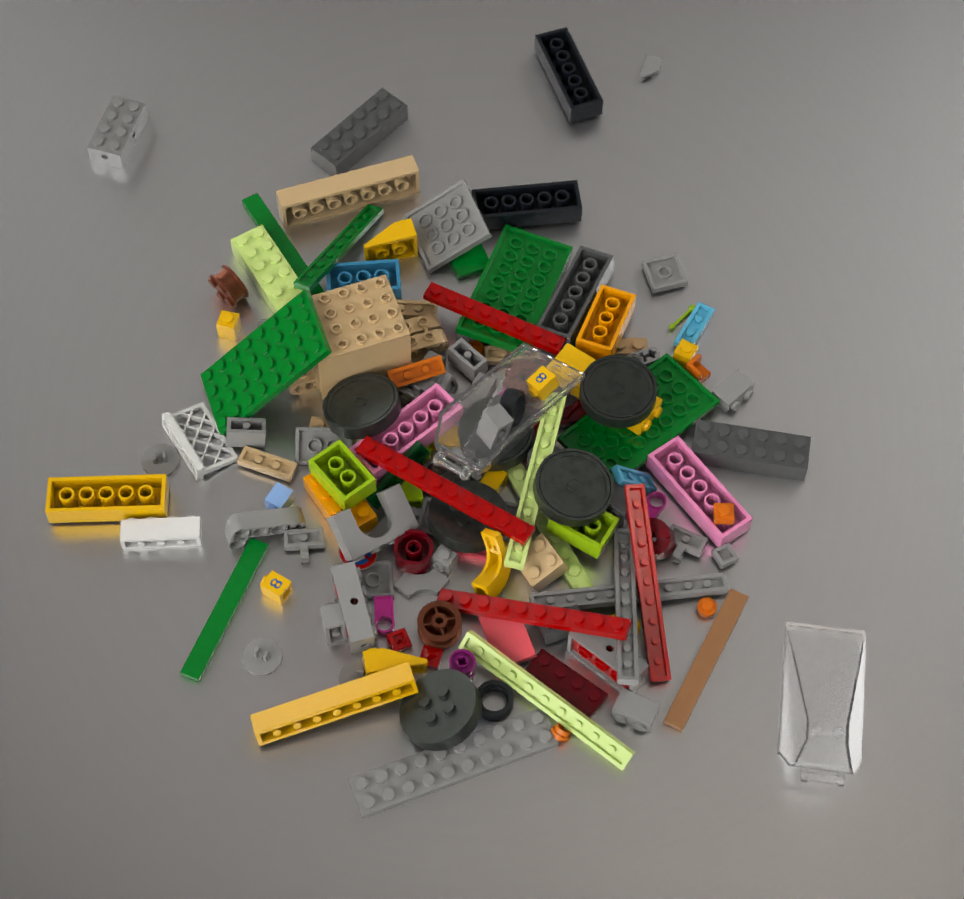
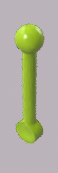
M690 305L688 311L674 323L669 324V329L674 330L676 325L692 313L696 306Z

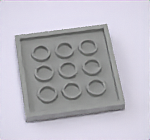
M464 179L403 216L405 220L412 219L417 233L418 250L430 273L492 237Z

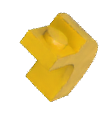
M485 528L481 535L486 547L487 559L482 572L471 584L475 594L497 597L505 587L511 572V568L504 567L509 542L503 541V536L500 532Z

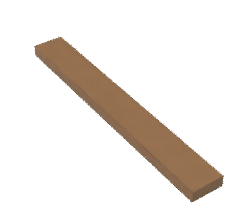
M730 589L664 719V724L678 731H683L749 596Z

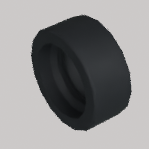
M507 388L501 397L500 404L513 418L512 427H516L521 422L525 411L526 396L522 390Z
M489 680L478 687L482 698L485 693L490 691H499L506 697V705L501 710L491 711L483 706L481 714L483 719L498 722L510 715L513 709L514 695L506 683L500 680Z

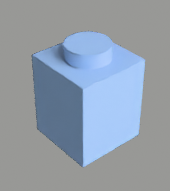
M277 482L264 499L266 510L290 507L295 500L294 491Z

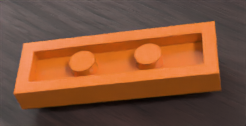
M437 355L388 370L386 373L387 377L399 388L444 374L446 371L441 355Z

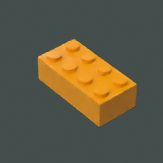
M601 284L576 338V348L596 360L605 356L615 355L635 310L636 295Z
M311 473L303 477L304 489L325 519L343 510ZM365 499L350 509L359 529L364 534L372 531L378 524L377 515Z

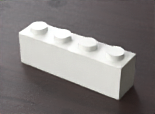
M188 515L186 517L168 516L166 518L148 517L146 519L128 518L121 520L120 543L122 549L201 547L200 516Z

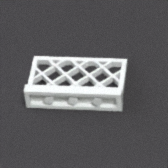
M203 402L170 414L169 411L162 414V427L196 481L204 479V475L237 462V454L232 447H226V437L220 435L215 420ZM202 410L204 415L201 418L194 416L193 413ZM180 417L186 418L187 422L186 424H181L176 419ZM190 420L200 422L199 428L188 426ZM203 424L211 425L213 427L212 432L203 430ZM186 430L195 432V438L186 437ZM199 434L210 436L208 442L197 440ZM212 437L220 439L222 441L221 445L210 443ZM195 444L204 446V452L195 451ZM208 448L218 450L217 456L206 454ZM222 451L229 453L231 457L224 459L219 456ZM204 458L214 461L213 465L205 467L203 464Z

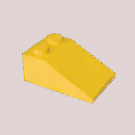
M411 218L392 223L364 244L365 261L399 259V261L418 257L417 233Z

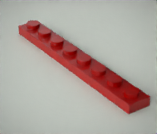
M431 282L423 294V299L554 355L559 354L566 342V338L436 283Z

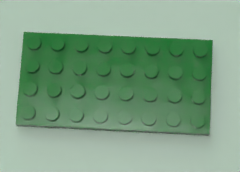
M506 224L470 298L537 326L553 296L573 247ZM461 316L455 333L524 357L531 345L464 316Z
M304 289L200 374L220 435L226 437L227 417L250 418L332 353L310 291Z
M666 353L648 367L656 379L657 397L662 399L661 408H663L658 418L654 417L648 431L644 430L639 436L627 428H611L601 425L588 415H585L559 435L557 442L565 449L576 448L594 454L605 463L613 478L614 475L611 468L616 464L637 470L647 462L648 454L676 436H680L696 423V419L700 420L718 406L720 400Z

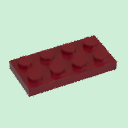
M543 648L538 652L537 657L525 668L527 672L590 719L608 698V693Z

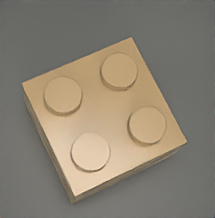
M540 533L531 540L524 571H520L537 592H540L570 568L547 537Z

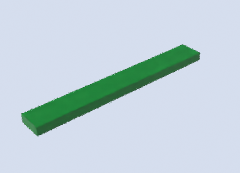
M256 193L242 199V204L256 225L264 226L297 277H299L308 266L259 194ZM318 283L310 293L312 296L325 291Z
M367 204L293 282L294 288L306 289L311 292L383 215V208Z
M250 538L180 671L182 676L200 682L269 549V544Z

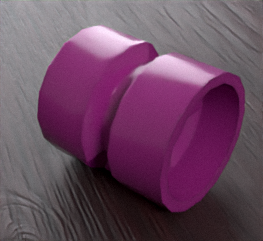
M465 649L454 651L449 659V669L464 673L472 681L476 674L475 656Z

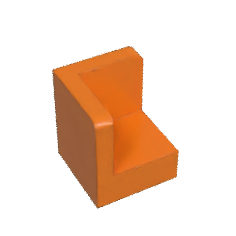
M697 354L686 363L685 370L702 384L711 376V372L701 364L702 356Z

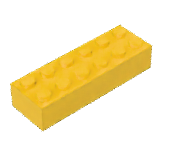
M167 475L48 477L45 513L49 523L121 521L128 518L146 519L148 517L166 518L168 517L169 501Z

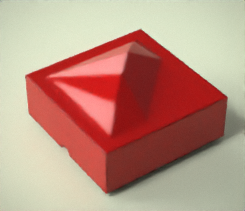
M405 628L393 631L385 636L390 649L393 651L401 652L413 646Z
M428 645L423 646L420 657L427 659V668L438 670L443 656V649Z

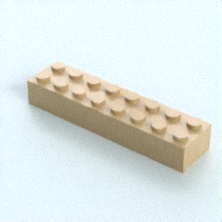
M413 155L278 190L276 191L278 211L284 229L362 209L367 204L377 205L420 193L419 169Z

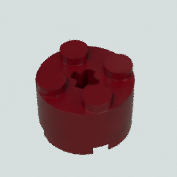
M649 518L652 538H656L655 542L652 541L655 561L666 559L672 554L676 545L673 530L662 520Z
M410 529L405 531L394 542V558L398 570L415 575L428 572L432 566V555L434 554L432 539L422 530Z

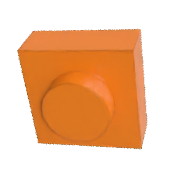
M734 503L713 504L714 524H734Z

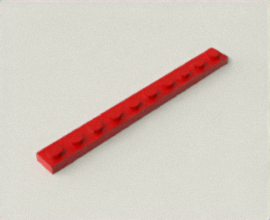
M366 436L356 449V454L523 546L526 545L535 531L534 526L369 436Z
M645 484L625 485L624 494L646 658L649 665L650 683L671 681Z
M441 588L437 601H446L453 604L463 614L624 641L627 640L632 625L631 619L444 588Z

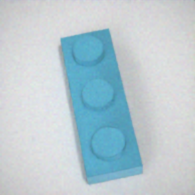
M698 302L674 340L673 345L677 347L681 339L696 344L714 315L715 309Z
M617 464L611 468L614 475L613 479L618 485L645 484L646 493L650 494L657 491L650 474Z

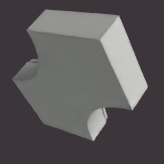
M435 568L421 575L405 572L394 584V589L408 599L419 593H430L438 596L441 588H445L450 579Z

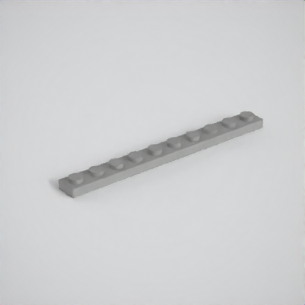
M616 528L613 534L615 616L631 619L632 622L627 640L616 639L617 684L638 685L636 584L629 528Z
M725 573L658 580L661 601L728 594L729 592ZM635 582V584H636V603H639L638 591H637V583ZM615 584L529 593V602L561 608L577 604L579 610L615 606Z

